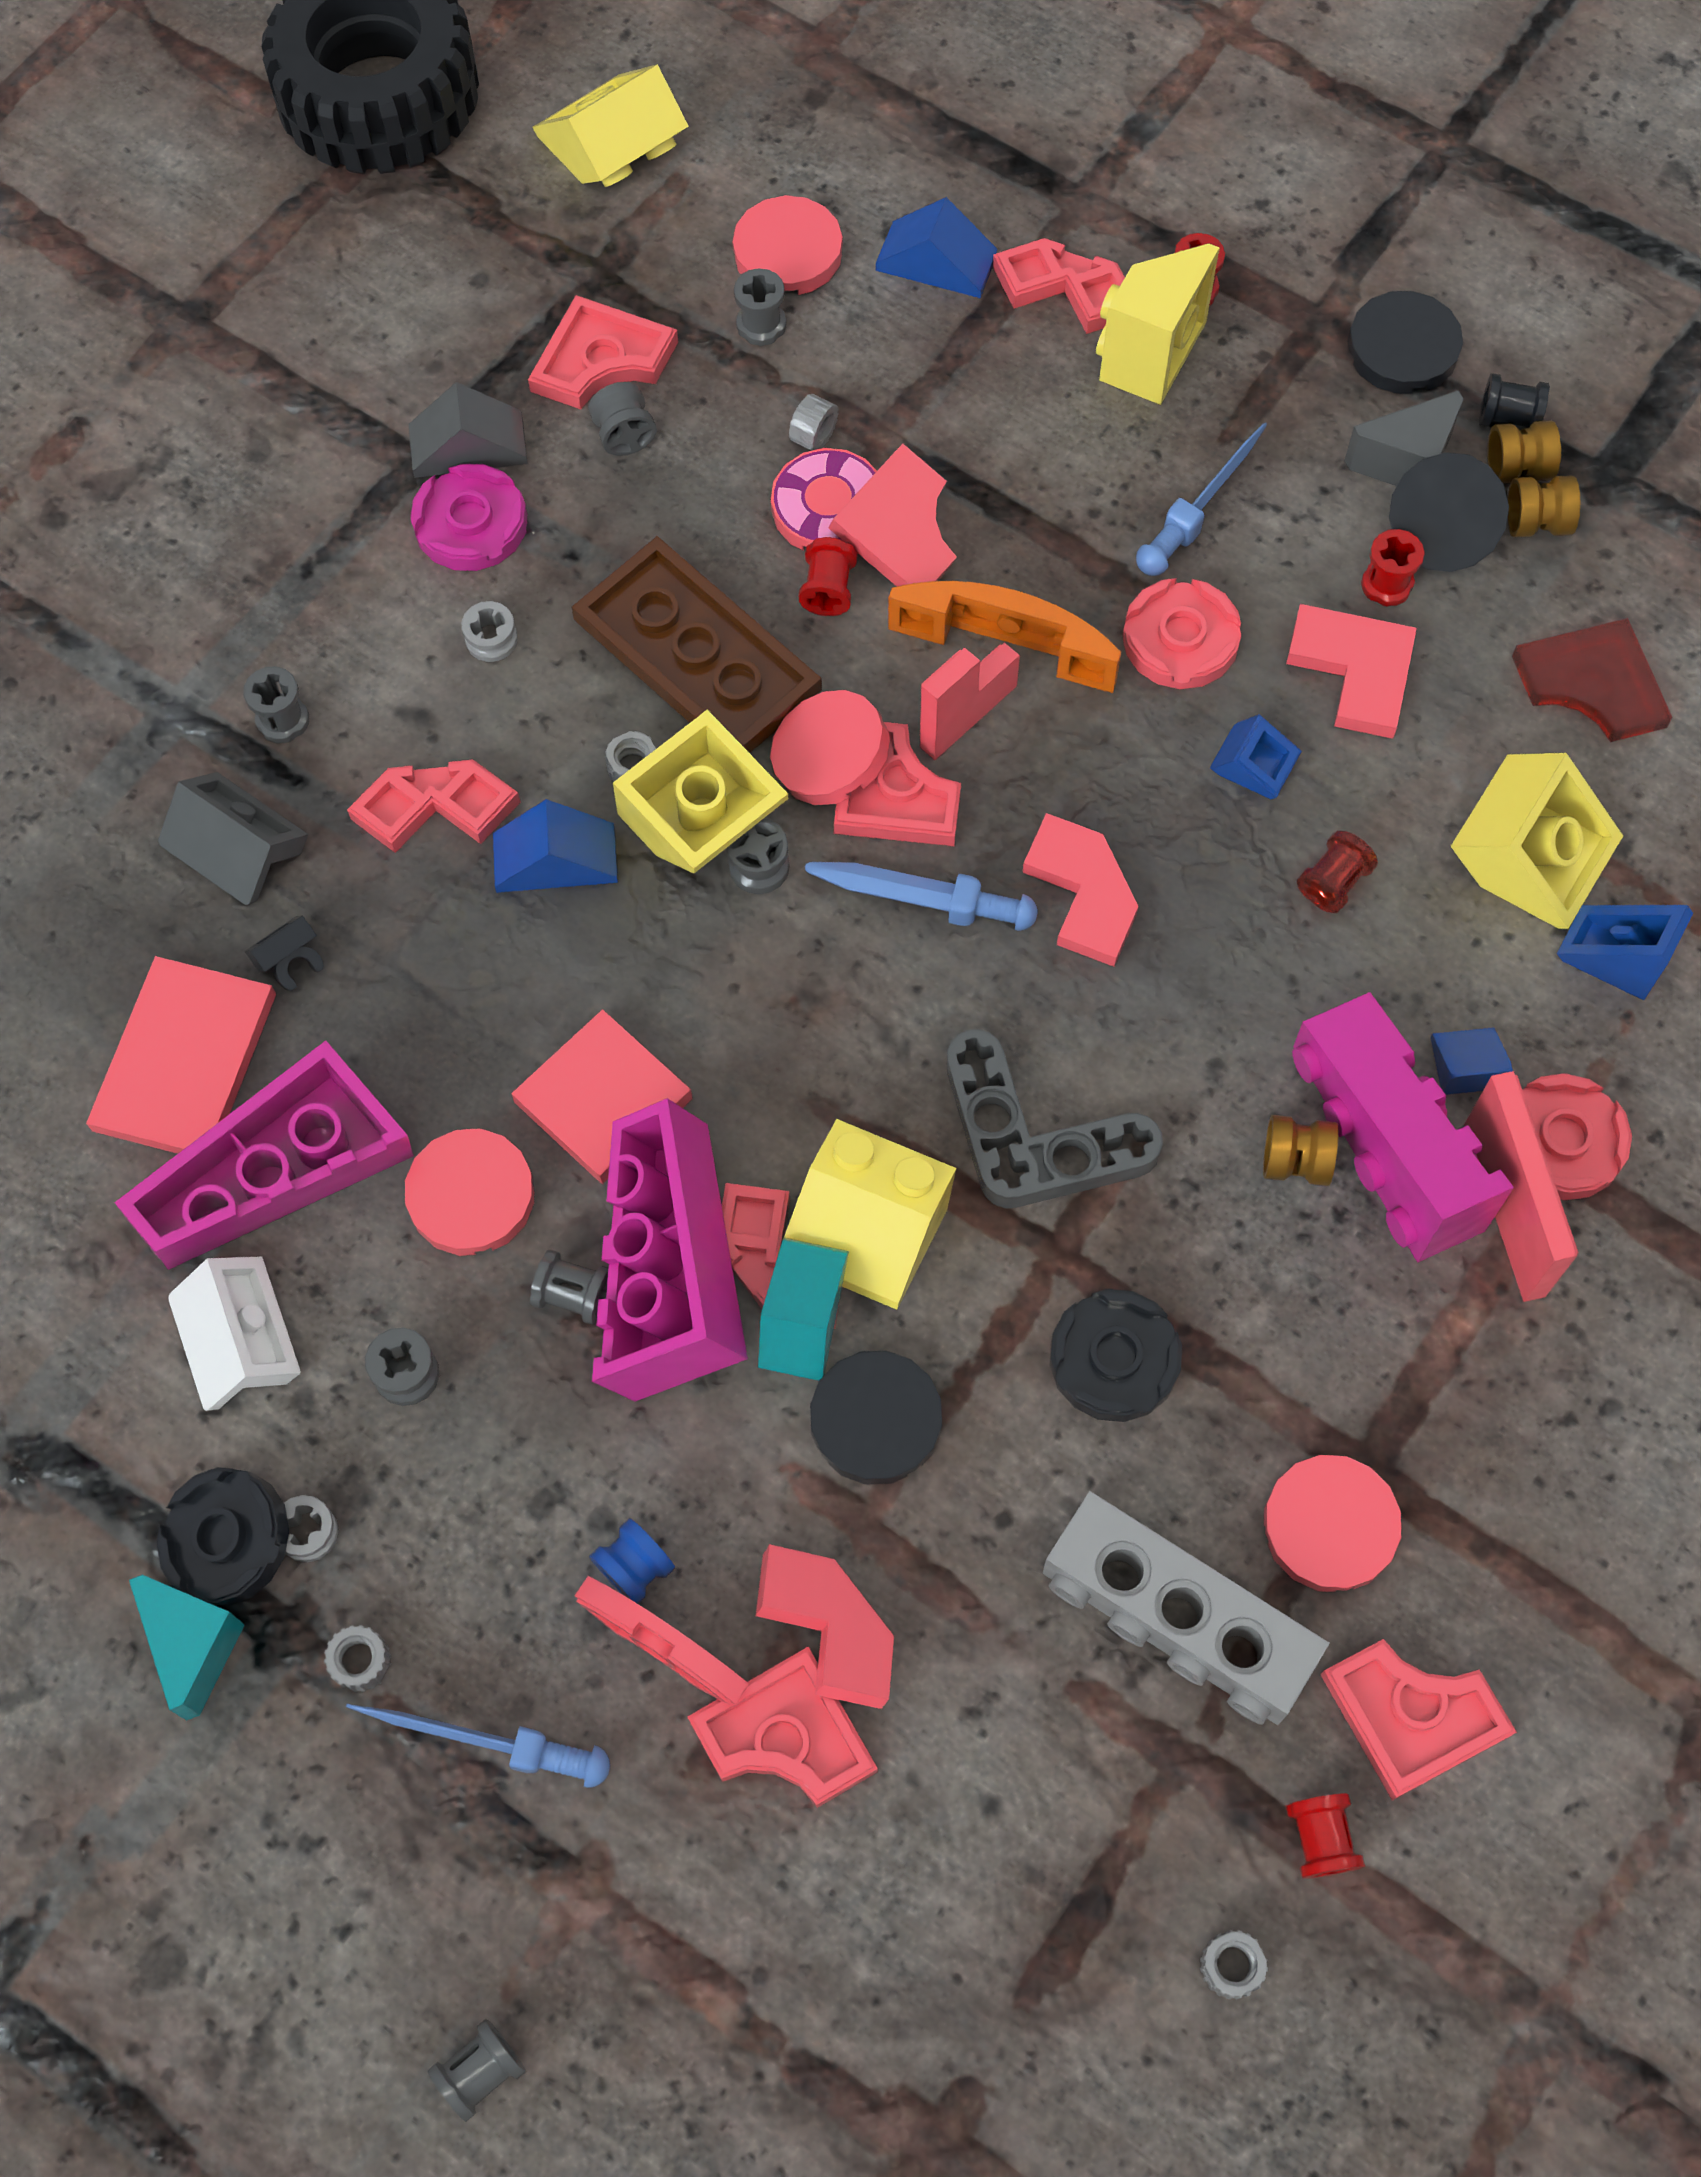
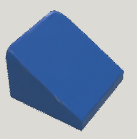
M1258 714L1240 721L1232 727L1210 769L1225 779L1264 797L1274 799L1277 798L1302 751Z
M1494 1027L1433 1033L1430 1037L1440 1087L1446 1095L1483 1091L1491 1076L1513 1071L1508 1054Z

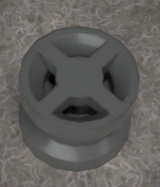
M617 382L607 385L599 390L589 402L590 417L593 423L601 428L599 432L603 448L609 454L622 456L638 452L645 448L656 435L655 421L652 415L644 410L645 398L641 389L636 384Z
M762 819L727 847L731 878L737 887L753 894L770 893L779 888L787 879L790 868L787 837L780 825L772 820ZM751 858L758 860L759 865L750 862Z
M402 1327L389 1329L379 1334L371 1342L365 1355V1369L372 1383L376 1386L380 1395L390 1403L400 1406L415 1405L427 1399L436 1388L440 1377L439 1364L425 1338L414 1330ZM407 1353H410L407 1359H402L398 1362L392 1360V1358L397 1359L399 1357L406 1356Z

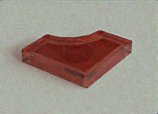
M1628 618L1516 645L1512 658L1532 705L1556 704L1578 710L1596 722L1610 742L1665 729L1673 718Z

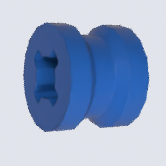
M631 1518L619 1527V1537L609 1547L599 1546L589 1555L594 1565L619 1593L637 1604L645 1598L646 1586L655 1578H666L675 1569V1565L666 1553Z

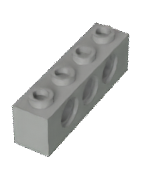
M1089 1491L1046 1558L1042 1574L1052 1580L1048 1585L1049 1588L1058 1597L1080 1609H1083L1089 1603L1110 1617L1107 1625L1121 1638L1139 1647H1143L1146 1641L1170 1656L1167 1664L1177 1674L1200 1686L1206 1680L1210 1681L1230 1694L1227 1700L1230 1707L1257 1724L1263 1725L1266 1719L1276 1725L1282 1722L1290 1712L1330 1644L1091 1491ZM1113 1561L1126 1562L1135 1569L1139 1584L1135 1588L1126 1591L1114 1589L1105 1581L1102 1568ZM1172 1598L1186 1600L1194 1607L1197 1613V1625L1188 1629H1179L1170 1625L1163 1616L1162 1603ZM1230 1636H1240L1251 1642L1257 1654L1256 1665L1249 1668H1240L1231 1664L1224 1656L1222 1650L1223 1640Z

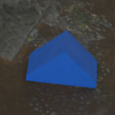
M945 197L892 222L876 261V271L981 298L993 267V254L997 253V248Z
M545 799L493 833L496 893L618 883L615 826L612 822Z
M1582 905L1557 955L1563 962L1641 1000H1645L1668 965L1693 912L1688 905Z

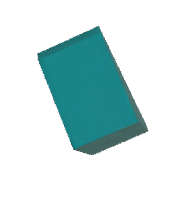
M788 1238L783 1239L761 1312L758 1368L818 1381L825 1375L849 1251Z
M140 1575L130 1579L131 1589L169 1710L186 1721L200 1716L245 1625L229 1611L147 1576Z

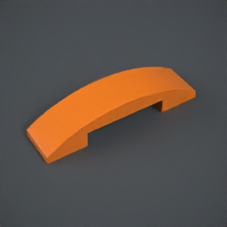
M963 581L912 583L893 587L888 597V630L944 645L951 626L1058 656L1057 678L1110 693L1114 692L1121 651L1093 626L1055 604L1017 590Z

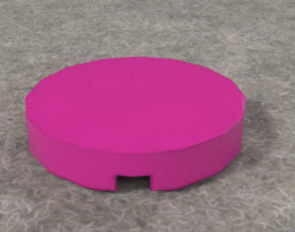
M459 464L448 468V474L442 475L438 479L434 475L424 482L413 499L410 520L420 549L434 563L452 570L478 571L499 564L516 551L526 534L528 514L522 493L515 487L514 481L505 472L485 464Z

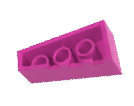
M1370 992L1303 1021L1292 1051L1295 1066L1305 1082H1314L1325 1101L1323 1103V1111L1326 1120L1338 1124V1137L1345 1136L1356 1155L1354 1165L1362 1184L1368 1191L1373 1192L1376 1190L1388 1211L1386 1213V1222L1395 1241L1403 1248L1408 1246L1418 1263L1485 1232L1514 1187L1501 1169L1488 1174L1481 1165L1476 1154L1482 1152V1143L1468 1125L1456 1130L1447 1118L1446 1094L1433 1077L1429 1078L1425 1075L1417 1077L1413 1072L1412 1068L1415 1066L1414 1051Z
M325 1040L114 1203L169 1270L405 1161L414 1155L409 1137Z
M668 1098L613 1121L606 1199L608 1203L613 1205L612 1228L609 1235L603 1236L602 1261L609 1264L606 1299H598L596 1326L604 1329L602 1356L594 1358L592 1382L636 1402L747 1360L748 1357L708 1124Z

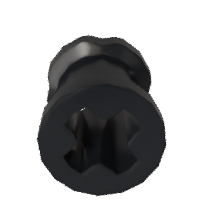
M1491 373L1482 399L1479 425L1489 426L1492 421L1529 428L1534 422L1543 421L1548 403L1549 383L1539 382L1536 387L1502 381L1500 374Z

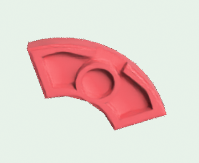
M588 1576L574 1595L577 1598V1603L613 1632L643 1649L703 1692L729 1705L730 1703L736 1705L748 1687L749 1683L697 1643L647 1609L600 1581Z

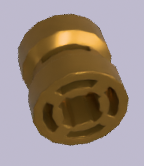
M1552 420L1538 421L1521 431L1513 424L1494 425L1490 430L1488 438V465L1502 483H1511L1514 478H1518L1521 474L1533 477L1536 481L1552 480L1558 474L1561 461V442L1556 423Z
M1555 476L1549 483H1543L1542 485L1533 477L1514 478L1511 481L1507 497L1509 504L1507 522L1511 536L1531 537L1539 528L1548 530L1554 536L1573 535L1578 527L1581 505L1579 484L1576 477Z
M1271 1115L1265 1142L1263 1177L1265 1179L1284 1181L1291 1175L1305 1177L1309 1184L1330 1186L1336 1164L1338 1124L1336 1122L1316 1120L1310 1126L1296 1124L1292 1117Z

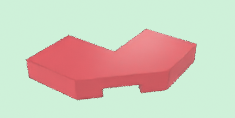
M1046 238L993 254V269L1014 309L1065 292L1086 334L1104 328L1107 320L1100 317L1104 298L1112 284L1121 286L1125 279L1118 263L1099 256H1095L1091 260L1065 251L1064 244Z
M472 759L452 761L448 763V767L414 770L413 766L388 768L347 811L353 822L396 853L435 812L441 814L467 835L482 844L521 801L516 790Z
M1046 813L1024 861L1023 873L1077 893L1058 935L1057 945L1115 967L1137 916L1138 904L1102 833Z
M726 1183L722 1211L732 1269L747 1291L763 1309L778 1258V1252L785 1234L790 1192ZM836 1315V1320H835L834 1329H835V1327H836L837 1315Z
M769 1544L762 1558L756 1616L821 1631L815 1695L882 1709L889 1700L894 1644L892 1632L835 1559Z

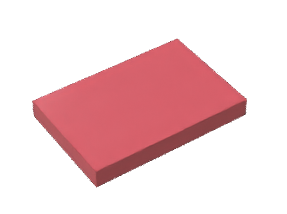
M155 956L86 1122L92 1132L178 1154L219 1123L232 1110L275 1000L276 992L272 985Z
M1514 1071L1490 1077L1464 1126L1468 1125L1483 1145L1482 1152L1476 1155L1487 1173L1491 1174L1501 1169L1514 1187L1496 1214L1495 1219L1523 1302L1545 1298L1575 1260L1579 1252L1518 1075H1515Z

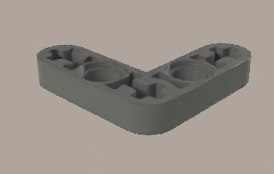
M973 1029L958 1034L950 1042L946 1062L948 1079L980 1187L985 1197L994 1205L1003 1208H1017L1138 1178L1149 1173L1157 1165L1163 1145L1162 1132L1156 1122L1148 1116L1139 1113L1122 1114L1030 1137L1005 1053L999 1040L989 1032ZM976 1050L980 1059L988 1058L985 1060L984 1068L986 1086L976 1090L977 1081L972 1066L970 1064H963L967 1051ZM995 1104L1007 1111L1010 1116V1123L1005 1129L998 1132L984 1131L977 1126L974 1120L975 1112L984 1105ZM1124 1134H1133L1136 1142L1147 1141L1141 1157H1133L1129 1149L1115 1150L1109 1152L1108 1166H1101V1152L1096 1140H1103V1152L1119 1148L1122 1145ZM1008 1146L1007 1156L1011 1169L1017 1173L1025 1172L1020 1175L1019 1187L1009 1188L1007 1182L1003 1179L994 1181L999 1176L1000 1157L997 1150ZM1068 1146L1080 1148L1089 1159V1167L1078 1175L1062 1173L1053 1162V1156L1059 1149Z

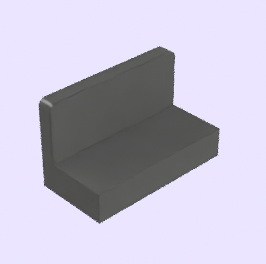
M215 772L178 782L158 842L168 852L243 904L248 905L258 900L270 865L301 855L308 834L236 784Z

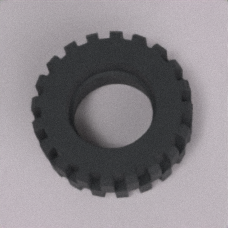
M282 0L283 5L278 3L275 5L267 20L268 26L262 36L261 47L264 54L262 60L281 123L287 134L294 137L295 144L305 153L311 156L316 154L319 161L334 168H338L340 164H343L349 172L366 174V169H378L380 174L395 172L394 167L408 164L412 168L424 163V156L431 152L437 156L451 144L450 136L452 135L457 138L469 123L468 116H471L478 101L477 88L479 86V78L468 20L464 9L458 5V0ZM392 56L405 59L396 67L375 75L348 76L339 74L347 66L370 57Z

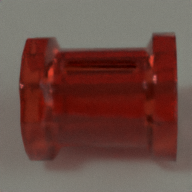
M1347 831L1334 832L1327 841L1328 850L1313 868H1306L1297 879V885L1301 893L1319 909L1329 913H1339L1348 902L1347 894L1362 876L1371 875L1378 865L1377 856L1372 848L1364 840Z

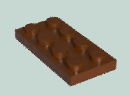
M658 536L571 607L573 618L581 627L689 723L708 709L749 753L774 733L784 717L798 704L822 691V678Z

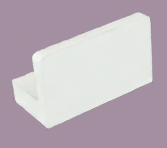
M262 1256L207 1258L169 1294V1303L204 1410L220 1409L243 1388L287 1385L301 1373Z

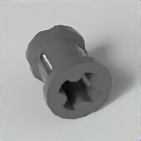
M752 269L741 274L735 282L734 297L737 305L741 308L736 319L738 334L752 345L764 346L772 344L785 333L786 317L784 311L779 308L784 299L785 289L782 279L776 273L768 269Z
M272 666L259 669L248 677L244 685L243 696L249 709L255 713L256 726L263 733L265 739L274 743H288L297 736L302 735L309 725V712L299 699V687L294 676L284 668ZM276 682H279L283 693H280ZM271 717H273L277 728L274 727Z
M547 1250L534 1276L530 1304L538 1308H543L546 1304L579 1313L582 1314L583 1322L594 1325L597 1323L598 1299H606L608 1267L600 1266L597 1270H592L561 1260L560 1252ZM562 1283H566L569 1285L582 1288L583 1290L576 1291L560 1285Z
M484 2019L477 2025L478 2035L445 2064L437 2062L427 2070L439 2092L465 2122L476 2114L475 2106L508 2077L511 2076L519 2079L526 2073V2069L516 2053L487 2019Z

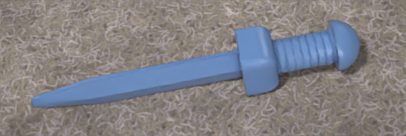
M1263 423L1240 446L1192 504L1182 498H1178L1170 507L1162 531L1150 545H1142L1137 551L1136 563L1144 574L1157 576L1164 573L1168 569L1167 560L1179 545L1189 546L1197 538L1204 521L1203 507L1248 455L1265 430L1267 423Z
M809 862L805 865V870L809 874L846 890L948 911L949 923L968 926L974 922L975 916L978 915L980 917L1015 923V930L1021 931L1031 927L1036 921L1038 914L1036 903L1031 897L1023 894L1021 900L982 892L980 881L969 875L958 874L956 884L859 863Z
M346 1704L347 1708L396 1726L512 1754L509 1767L512 1770L536 1773L542 1768L543 1770L584 1779V1787L586 1788L600 1785L607 1778L610 1771L609 1757L599 1746L594 1745L592 1752L551 1741L548 1742L543 1733L534 1729L520 1726L516 1740L400 1711Z

